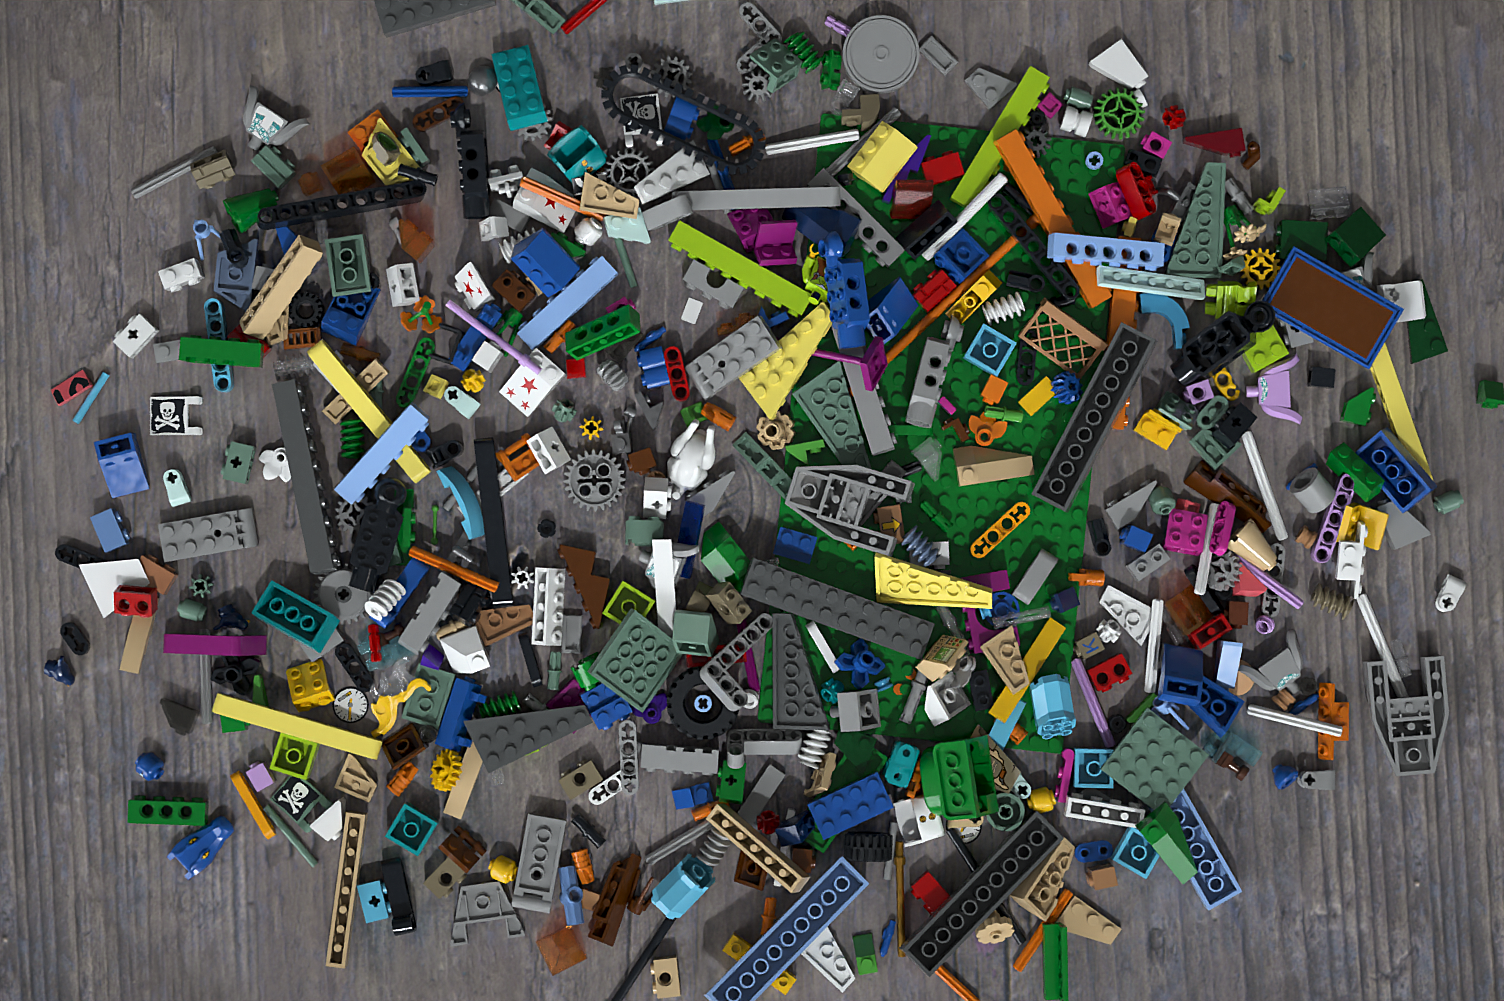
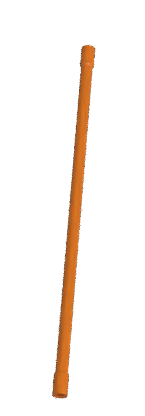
M1035 214L1026 220V224L1031 230L1040 224ZM1020 227L1016 231L1017 236L1024 237L1026 230ZM1012 236L885 353L888 364L1017 244ZM849 387L848 392L850 397L852 398L853 393L851 387Z

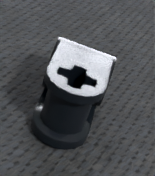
M442 60L420 67L415 74L420 86H431L454 79L449 60ZM422 73H426V75H430V76H427V80H426V81H424L423 78H421V77H422Z
M450 440L427 450L425 453L429 455L433 463L432 468L436 469L462 455L464 447L460 441ZM453 443L457 444L459 448L456 454H452L449 450Z

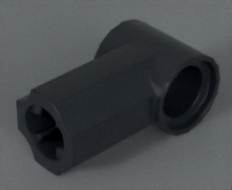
M236 229L222 231L220 238L226 250L227 259L235 268H244L248 264V257L244 252ZM240 254L241 258L238 261H234L235 256Z
M1009 270L1006 286L1039 293L1043 290L1045 281L1040 275ZM1033 279L1041 281L1042 286L1039 289L1031 287Z
M1100 518L1087 522L1094 553L1099 557L1107 556L1111 551V544L1108 539L1104 519ZM1099 543L1106 544L1107 551L1105 553H1100L1097 550Z

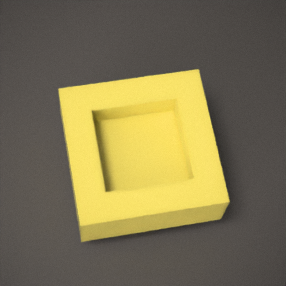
M1130 217L1129 221L1125 220L1122 227L1124 237L1133 236L1138 222L1136 218Z
M432 374L423 391L441 399L449 382Z

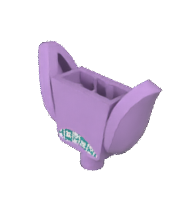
M1296 353L1288 359L1266 366L1256 379L1257 385L1246 386V397H1257L1258 405H1261L1262 410L1266 414L1294 421L1300 425L1302 417L1297 412L1288 409L1291 407L1289 371L1286 370L1291 369L1298 363L1299 357Z

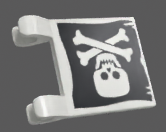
M658 94L620 98L622 111L662 130ZM629 120L623 126L625 145L628 150L634 148L632 135H639L642 126H638L636 132L629 129L631 124ZM660 136L658 142H656L657 146L663 145V136Z
M199 396L150 397V435H202L203 429L201 427H189V404L201 405L203 398Z

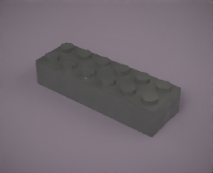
M374 0L386 38L496 6L495 0Z

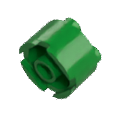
M598 652L578 661L579 665L576 668L574 664L570 667L581 688H585L586 691L594 688L596 683L599 682L587 672L598 657Z

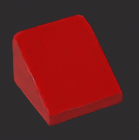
M585 358L566 360L567 379L587 377Z

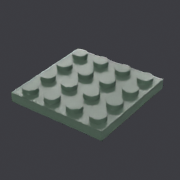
M631 608L587 672L643 713L683 654L676 653L672 638Z
M1146 707L1100 769L1155 810L1163 802H1166L1169 807L1209 754Z

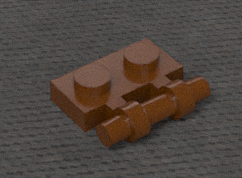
M458 825L454 831L459 837L457 838L451 833L438 848L467 874L480 859L475 852L477 851L483 856L487 850L479 840L476 841L469 835L470 832L467 829L464 830ZM465 840L472 848L469 849L462 841Z

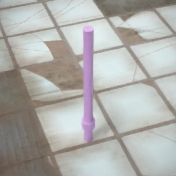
M449 300L446 307L519 360L518 363L523 367L527 366L537 375L542 371V368L531 361V357L527 354L519 352L453 301Z

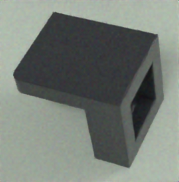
M1310 367L1307 387L1334 388L1336 370L1333 368Z

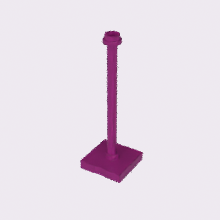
M877 336L874 337L863 358L817 349L812 354V356L860 365L865 390L872 392L888 366L883 339Z

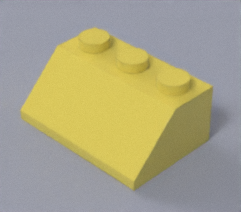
M881 121L847 167L858 178L883 193L918 147L898 130Z

